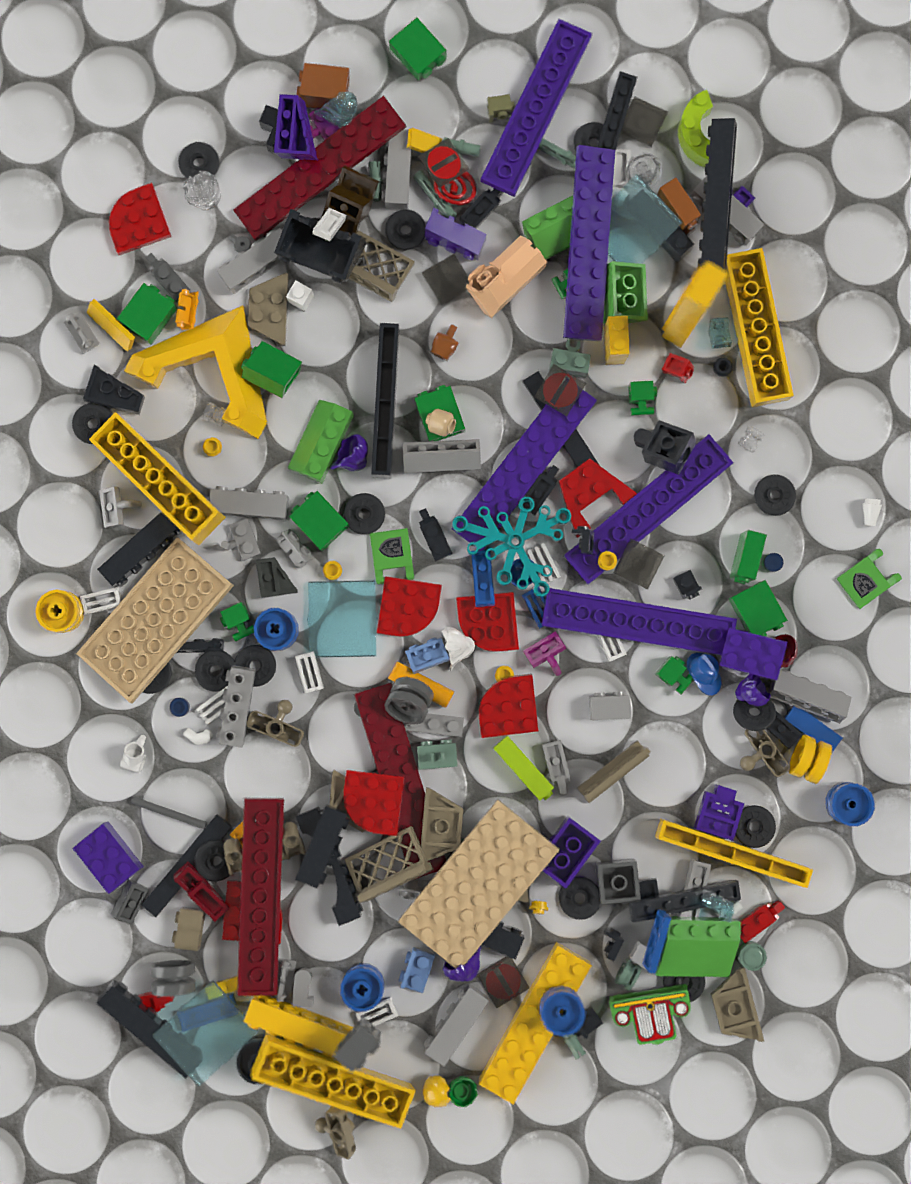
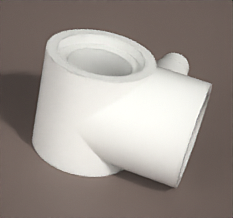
M140 735L137 742H131L125 746L120 767L137 773L142 771L146 761L143 748L146 739L145 735Z

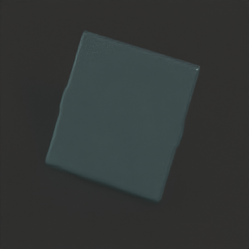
M638 174L612 198L608 255L614 262L643 264L651 255L657 252L661 247L660 245L682 224L681 220Z
M375 580L308 582L309 614L307 621L309 625V652L314 651L316 658L375 657L377 654L376 624L378 620Z
M212 980L188 1003L181 1006L178 1012L154 1033L153 1037L199 1087L224 1063L229 1061L257 1033L258 1029H252L247 1026L248 1023L244 1022L245 1015Z

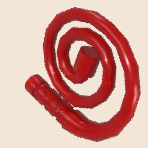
M439 162L437 165V169H440L447 164ZM461 167L458 174L452 177L462 185V192L456 195L458 186L455 181L449 179L441 183V193L438 189V183L442 178L437 177L433 184L434 190L439 198L447 203L464 205L475 198L477 192L476 182L473 176ZM459 176L467 179L472 188L470 197L462 201L452 200L460 199L466 193V184ZM446 184H452L450 193L445 189Z

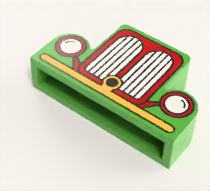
M687 984L609 996L614 1023L617 1026L625 1027L633 1021L639 1045L650 1043L659 1045L664 1041L676 1039L673 1014L677 1017H685L691 1010Z

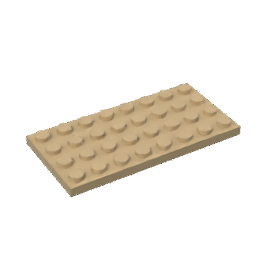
M177 537L76 654L129 703L133 704L234 585Z
M497 799L399 918L398 922L454 968H458L459 965H465L559 851V848Z

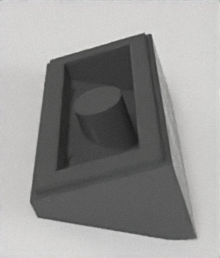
M128 879L111 913L112 916L117 920L132 925L149 888Z

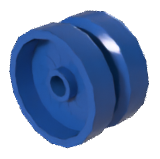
M269 608L263 611L256 618L254 624V635L257 641L264 648L274 651L285 650L291 647L299 634V625L296 618L290 612L280 608ZM276 626H279V627H280V628L278 629V630H279V633H275V632H274V628H275Z
M840 782L828 791L825 798V807L828 814L835 821L847 826H860L872 817L875 810V800L872 793L866 787L852 782Z
M360 963L353 965L346 972L341 983L340 993L343 1002L349 1008L358 1012H366L375 1008L380 1003L384 993L385 981L383 975L377 967L371 964ZM362 984V985H364V987H366V988H365V989H361V988H360V985Z
M556 986L546 991L541 998L539 1005L540 1015L547 1030L554 1035L567 1036L580 1029L584 1022L585 1010L577 992L570 987ZM560 1009H565L563 1013H559Z

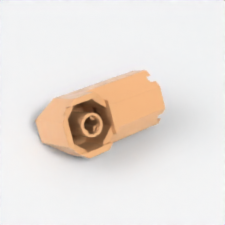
M523 236L518 237L494 261L489 262L490 266L480 265L468 276L469 285L466 284L467 290L483 313L490 318L495 316L546 267L547 261L537 247L535 249L531 247L533 243Z

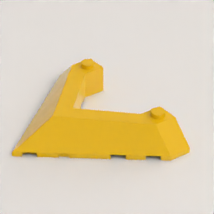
M243 305L195 326L194 329L186 330L133 354L124 369L125 373L158 389L167 372L181 366L197 363L209 357H216L230 399L222 420L258 440L267 424L260 387L242 378V363L246 358H250L252 351Z

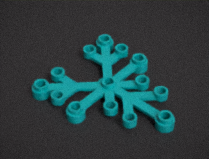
M523 497L519 502L520 514L515 531L508 521V515L505 512L498 513L496 520L503 526L506 534L498 531L490 516V510L486 506L479 508L478 516L485 521L488 529L468 523L467 519L463 516L454 518L452 527L456 532L469 531L485 536V538L475 543L468 544L467 552L470 555H475L479 549L497 540L504 542L495 548L487 549L485 557L492 561L497 555L508 550L503 570H500L496 576V580L500 585L506 586L510 584L512 580L510 570L517 552L524 565L521 577L516 583L517 588L525 590L528 587V578L530 576L534 584V594L538 597H544L548 594V583L541 581L537 573H541L543 577L547 578L551 576L552 568L549 565L542 566L531 562L523 546L526 540L537 534H543L552 537L554 541H560L563 538L562 530H554L551 527L557 524L564 525L570 521L571 512L568 509H559L555 517L546 521L550 514V508L547 505L541 506L538 511L539 518L536 527L524 533L522 531L527 515L534 508V501L530 497ZM528 503L530 507L525 509L523 504ZM483 509L486 510L488 513L485 516L481 515L480 511ZM541 509H547L548 513L546 515L542 514ZM564 514L566 519L561 520L559 515ZM504 515L506 520L500 521L499 516ZM462 522L464 526L458 528L456 524ZM559 532L561 537L555 538L554 533ZM517 539L519 543L513 545L511 541ZM472 545L475 546L476 551L471 552L469 550V547ZM493 551L495 556L491 558L487 553ZM548 568L550 570V574H544L543 569ZM506 575L508 580L502 581L500 577ZM520 581H525V582H526V586H525V587H521V586L519 585V582H520ZM539 586L544 588L543 593L538 592L537 588Z

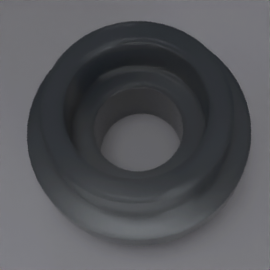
M719 358L713 364V371L716 375L725 377L732 371V363L727 358ZM719 365H724L725 370H720Z

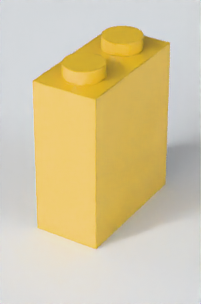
M608 316L604 326L605 365L624 364L629 356L628 316Z

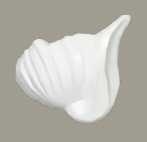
M446 627L442 630V641L446 643L445 649H447L449 655V671L451 672L459 661L472 654L475 649V643L472 638L464 636L456 628Z

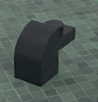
M265 105L259 124L261 129L271 132L266 146L269 152L274 153L278 109Z

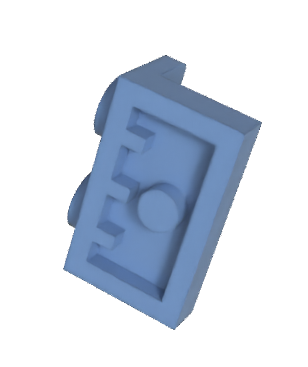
M442 638L429 639L426 644L420 646L418 644L409 647V650L405 651L413 674L450 661Z
M413 947L412 952L408 951L404 962L407 963L406 970L401 971L398 980L402 982L400 988L404 989L406 987L423 993L435 954Z

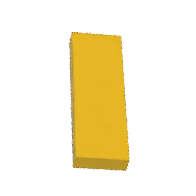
M93 299L90 301L87 314L124 350L129 351L132 349L135 336L97 300Z

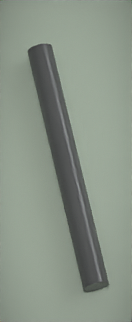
M133 797L131 802L133 805L205 829L207 825L206 821L137 797Z

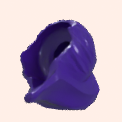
M353 434L342 440L337 460L330 466V469L344 468L349 471L364 469L367 465L368 443L359 434Z
M750 673L739 683L735 690V696L739 701H746L754 706L765 705L771 696L770 693H767L765 684L760 680V676Z
M481 946L465 965H459L458 968H454L445 961L443 965L445 976L453 981L467 982L473 980L480 969Z

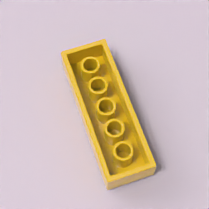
M269 995L254 996L244 1019V1022L248 1023L247 1026L252 1029H264L271 1036L280 1035L285 1037L284 1040L287 1042L301 1043L308 1050H320L327 1057L334 1056L336 1046L353 1029L352 1026L307 1009L292 1006L291 1003L276 1001V998H271Z

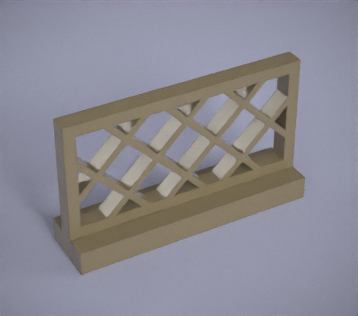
M358 230L357 234L365 239L366 244L374 245L375 250L366 253L363 250L360 258L364 257L366 265L361 267L355 265L349 279L393 302L396 293L414 266L415 261ZM389 253L391 260L381 261L380 254ZM377 254L379 262L369 264L367 256ZM403 261L408 264L406 269L398 271L397 262ZM393 264L395 272L385 274L383 266ZM381 267L382 275L375 276L371 273L370 269ZM397 275L398 283L396 286L389 284L387 277Z
M638 740L579 785L577 789L588 803L592 802L648 758L650 750L642 746Z
M412 826L398 832V836H390L344 859L359 895H357L359 903L368 902L433 870L431 863H428ZM409 833L412 839L410 846L401 843L403 835ZM389 842L396 844L393 855L384 851ZM400 846L408 849L405 860L396 856ZM373 850L379 852L376 863L368 860L370 852ZM411 852L418 853L421 861L415 864L409 862ZM383 854L391 857L389 867L380 865ZM360 859L363 861L360 871L354 869L353 860ZM395 859L403 862L402 869L399 872L392 870ZM366 863L375 866L372 876L364 873ZM378 868L387 871L385 879L380 880L376 878ZM362 875L370 878L369 885L365 889L362 888L360 883Z

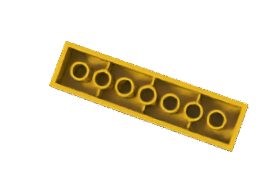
M763 248L728 254L726 268L728 276L725 279L751 408L788 401L794 394Z
M708 261L704 267L699 266L661 330L664 333L661 337L681 348L727 278L728 273Z
M115 412L89 439L197 545H200L226 518L118 413Z
M558 942L555 943L479 1077V1085L514 1105L553 1036V1033L547 1030L543 1024L540 1015L539 1005L542 996L546 991L556 986L570 987L577 992L592 967L590 961ZM560 1009L559 1013H563L565 1009Z
M268 1034L264 1037L251 1070L253 1080L399 1129L402 1128L415 1094V1089L411 1083L361 1067L359 1070L355 1069L351 1073L335 1057H327L318 1051L308 1050L303 1046Z

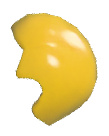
M440 1075L430 1076L423 1085V1098L432 1107H446L451 1100L447 1096L450 1087L447 1086L445 1079Z

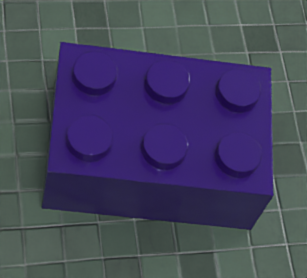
M729 627L719 666L778 680L787 642Z
M567 816L549 840L559 848V851L542 871L564 888H567L601 841Z
M109 821L101 824L72 848L108 894L115 891L144 867Z

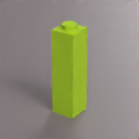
M508 735L493 747L539 801L542 799L546 801L553 794L552 790L554 787Z

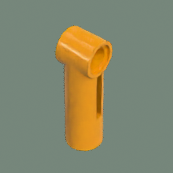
M397 661L388 679L394 682L400 677L415 678L424 682L433 691L434 698L432 702L444 708L447 707L455 692L420 673L413 674L411 668Z

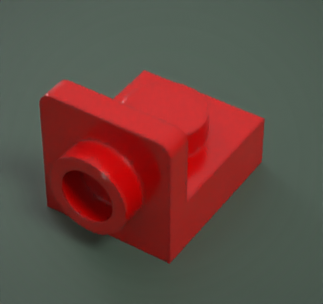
M669 353L661 370L664 373L680 378L683 383H687L694 373V366L689 359Z

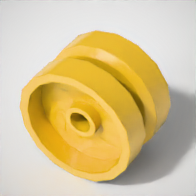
M58 589L43 594L38 600L35 609L36 618L40 625L53 632H71L79 627L84 618L80 598L71 592Z
M806 734L802 735L792 753L789 762V774L798 778L804 775L806 781L814 784L819 783L829 765L832 745L823 741L816 743L815 738Z

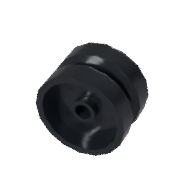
M257 1034L250 1037L243 1044L236 1058V1068L239 1075L246 1082L253 1085L264 1084L252 1079L251 1070L266 1034Z

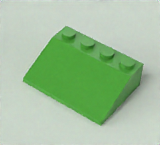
M670 916L671 921L657 966L656 976L729 977L740 943L741 921L725 917Z

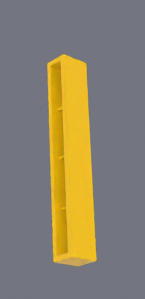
M660 818L655 834L657 839L808 889L813 869L662 818Z

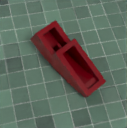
M189 862L185 863L174 874V880L214 922L229 909V906L216 890Z

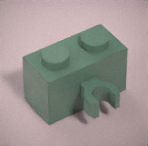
M570 339L566 342V350L553 348L549 372L565 373L582 378L587 377L591 355L577 352L580 348V341H577L575 348L570 346Z
M452 739L440 740V744H433L432 741H423L421 745L417 746L419 770L458 767L456 743H452Z

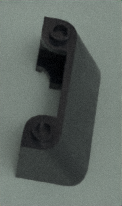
M290 209L274 251L279 256L278 260L287 264L291 261L332 277L331 280L342 284L343 281L347 282L367 243L361 235L355 233L351 235L349 232L338 230L331 241H328L313 234V228L318 223L317 221L312 220L310 217L302 216L300 212Z

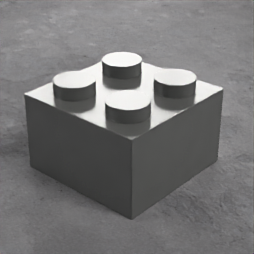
M635 859L595 862L601 904L623 903L641 899L637 861Z
M363 1016L336 1046L334 1057L351 1073L355 1069L359 1070L365 1064L367 1055L369 1053L373 1055L380 1047L381 1032Z

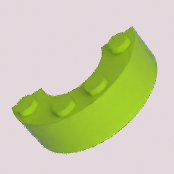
M707 89L695 95L688 102L678 126V139L683 152L692 162L704 168L705 164L709 161V156H706V147L710 145V140L703 134L700 122L710 115L713 108Z

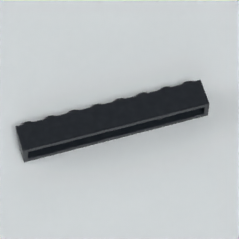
M735 118L712 119L711 126H708L710 145L706 147V156H709V161L705 164L707 182H704L703 185L706 201L702 202V213L705 214L704 220H701L700 225L703 239L699 240V251H702L701 258H698V267H704L708 261L726 272L737 136V122Z
M380 323L372 478L391 479L400 332L399 324Z

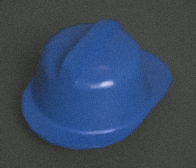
M691 654L687 659V669L698 688L706 695L712 696L717 694L722 686L718 661L708 654Z

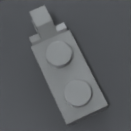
M561 740L542 744L553 787L558 786L560 795L568 794L566 784L570 783V775Z

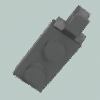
M152 253L146 257L152 265L149 268L152 275L176 303L179 300V292L182 289L191 291L163 258L158 261Z

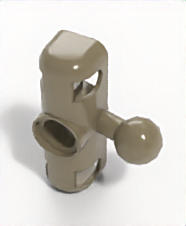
M281 700L278 703L277 709L279 712L276 718L259 711H252L246 723L249 728L293 747L299 746L304 737L303 730L283 722L285 715L289 714L293 708L289 700ZM274 723L280 725L281 730L278 734H274L271 731V726ZM253 724L260 726L259 730L253 728ZM288 739L295 741V744L288 743Z
M745 730L744 735L757 753L752 756H744L740 760V766L743 770H753L755 763L760 759L763 760L775 777H780L790 770L789 763L765 730H762L764 732L762 735L756 731V738L749 735V730ZM764 745L771 748V754L768 756L762 752ZM783 759L787 766L783 767L779 761Z
M331 1106L326 1111L325 1117H320L316 1120L315 1129L319 1133H329L335 1153L339 1157L349 1160L356 1151L352 1133L355 1125L348 1118L345 1110Z

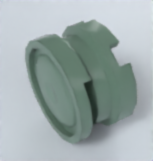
M749 941L746 944L742 943L737 950V959L747 970L756 971L763 968L766 964V951L757 942Z
M627 958L625 960L627 963L623 962L618 970L615 983L618 985L622 984L625 989L631 990L640 975L642 967L638 964H633Z

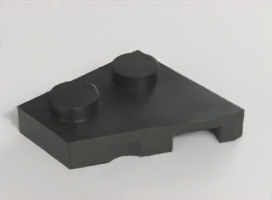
M275 557L255 560L261 598L298 593V589L293 585Z

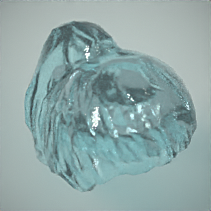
M339 92L336 98L328 101L327 104H324L321 109L315 110L314 113L333 125L347 126L352 122L353 116L356 113L358 106L357 98L351 92Z

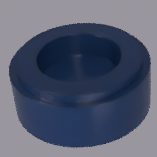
M770 553L763 560L764 568L769 572L779 571L784 564L782 556L778 553Z
M175 698L170 703V712L176 717H183L190 710V704L185 698Z

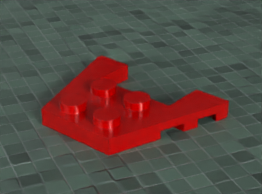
M591 459L586 460L558 481L566 507L571 512L570 522L573 529H577V526H587L591 529L580 511L612 489L622 505L637 495L634 490Z

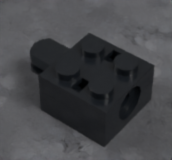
M661 420L657 422L653 432L640 428L636 430L633 436L635 445L643 449L642 455L646 463L678 475L696 444L694 432Z

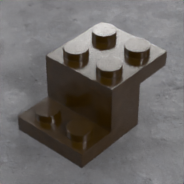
M347 166L342 167L338 184L329 191L322 216L328 208L345 214V222L339 230L349 232L351 235L353 233L357 234L361 221L369 215L379 181Z

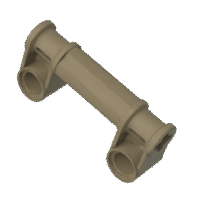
M293 822L283 824L282 861L290 860L293 856L306 854L305 845L300 836L298 826ZM231 838L226 840L223 846L229 874L234 876V873L241 872L242 845L238 839Z

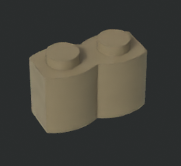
M182 907L180 911L176 912L175 923H178L177 931H174L172 935V943H175L174 948L192 951L200 950L205 921V912L203 910Z

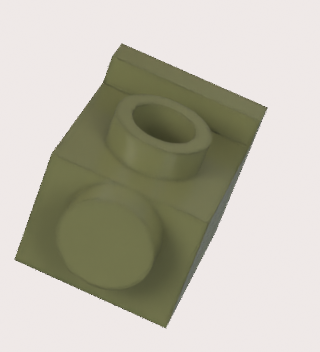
M510 94L487 97L489 123L493 122L494 118L503 120L511 116L515 109L514 101L510 100Z

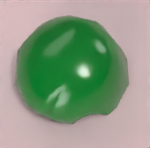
M459 1076L454 1078L449 1085L448 1095L451 1098L450 1101L457 1107L471 1105L478 1096L477 1084L469 1077Z

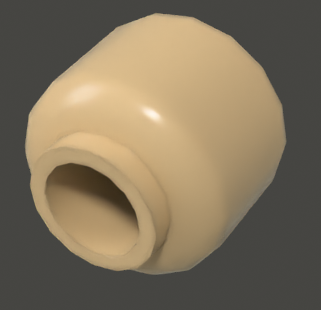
M435 409L427 415L426 424H428V429L431 433L445 437L454 431L456 420L452 413Z

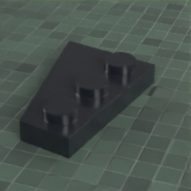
M94 364L83 400L140 415L145 399L144 395L117 380L111 374L104 372Z

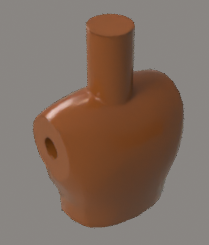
M451 324L446 334L437 332L430 353L448 361L459 344L453 338L458 327Z

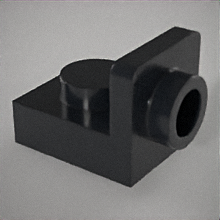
M577 526V529H572V534L582 536L579 539L581 553L593 555L595 532L589 530L587 526Z
M691 570L672 578L683 599L688 597L691 600L700 595L698 591L702 590V587L698 585Z
M613 928L610 931L604 929L603 933L612 938V941H608L604 948L605 956L614 962L624 939L617 930Z
M592 1006L585 1010L584 1022L580 1029L576 1031V1034L579 1037L582 1035L585 1040L588 1038V1034L603 1024V1021Z

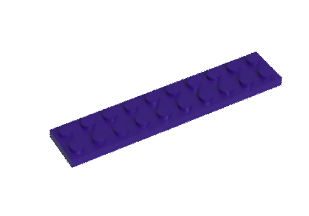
M558 19L484 170L480 182L515 197L593 33Z
M584 145L577 146L563 338L602 341L615 150Z
M566 378L550 401L552 404H556L570 379ZM577 385V396L570 405L554 407L547 403L461 516L465 517L470 524L488 529L485 521L478 516L479 508L486 506L489 508L490 516L499 530L502 525L496 520L498 513L505 512L508 517L520 500L530 490L540 473L542 474L597 400ZM484 509L480 511L483 516L488 514ZM500 515L499 520L505 521L506 517L504 515ZM462 522L456 524L458 528L464 526ZM469 531L456 532L469 543H475L485 538V536Z
M708 434L694 446L679 475L665 470L593 530L595 532L593 555L581 553L578 543L563 557L585 583L589 585L605 571L598 565V557L601 553L610 551L616 555L617 560L620 559L734 462L711 435Z
M549 588L541 626L722 655L729 627L736 629L737 619Z

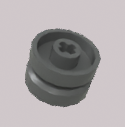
M400 677L395 680L391 688V693L385 703V709L389 715L398 721L407 724H420L425 720L428 708L434 698L433 691L420 680Z
M169 960L152 964L151 976L157 979L151 983L152 994L155 996H178L194 992L196 990L195 979L189 976L195 973V962L191 960Z

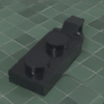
M495 188L492 191L489 189L484 191L460 216L459 220L464 225L468 224L477 229L501 202L499 197L504 192Z
M555 465L551 467L548 473L545 471L542 474L540 473L525 496L532 498L534 501V508L530 512L534 516L556 486L558 480L554 477L558 473L559 468ZM528 503L523 504L525 509L530 507Z
M426 508L420 510L419 513L422 521L419 522L420 529L435 562L452 555L453 553L438 520L434 515L430 517Z
M213 638L211 641L205 642L204 639H194V642H185L176 653L224 651V640Z

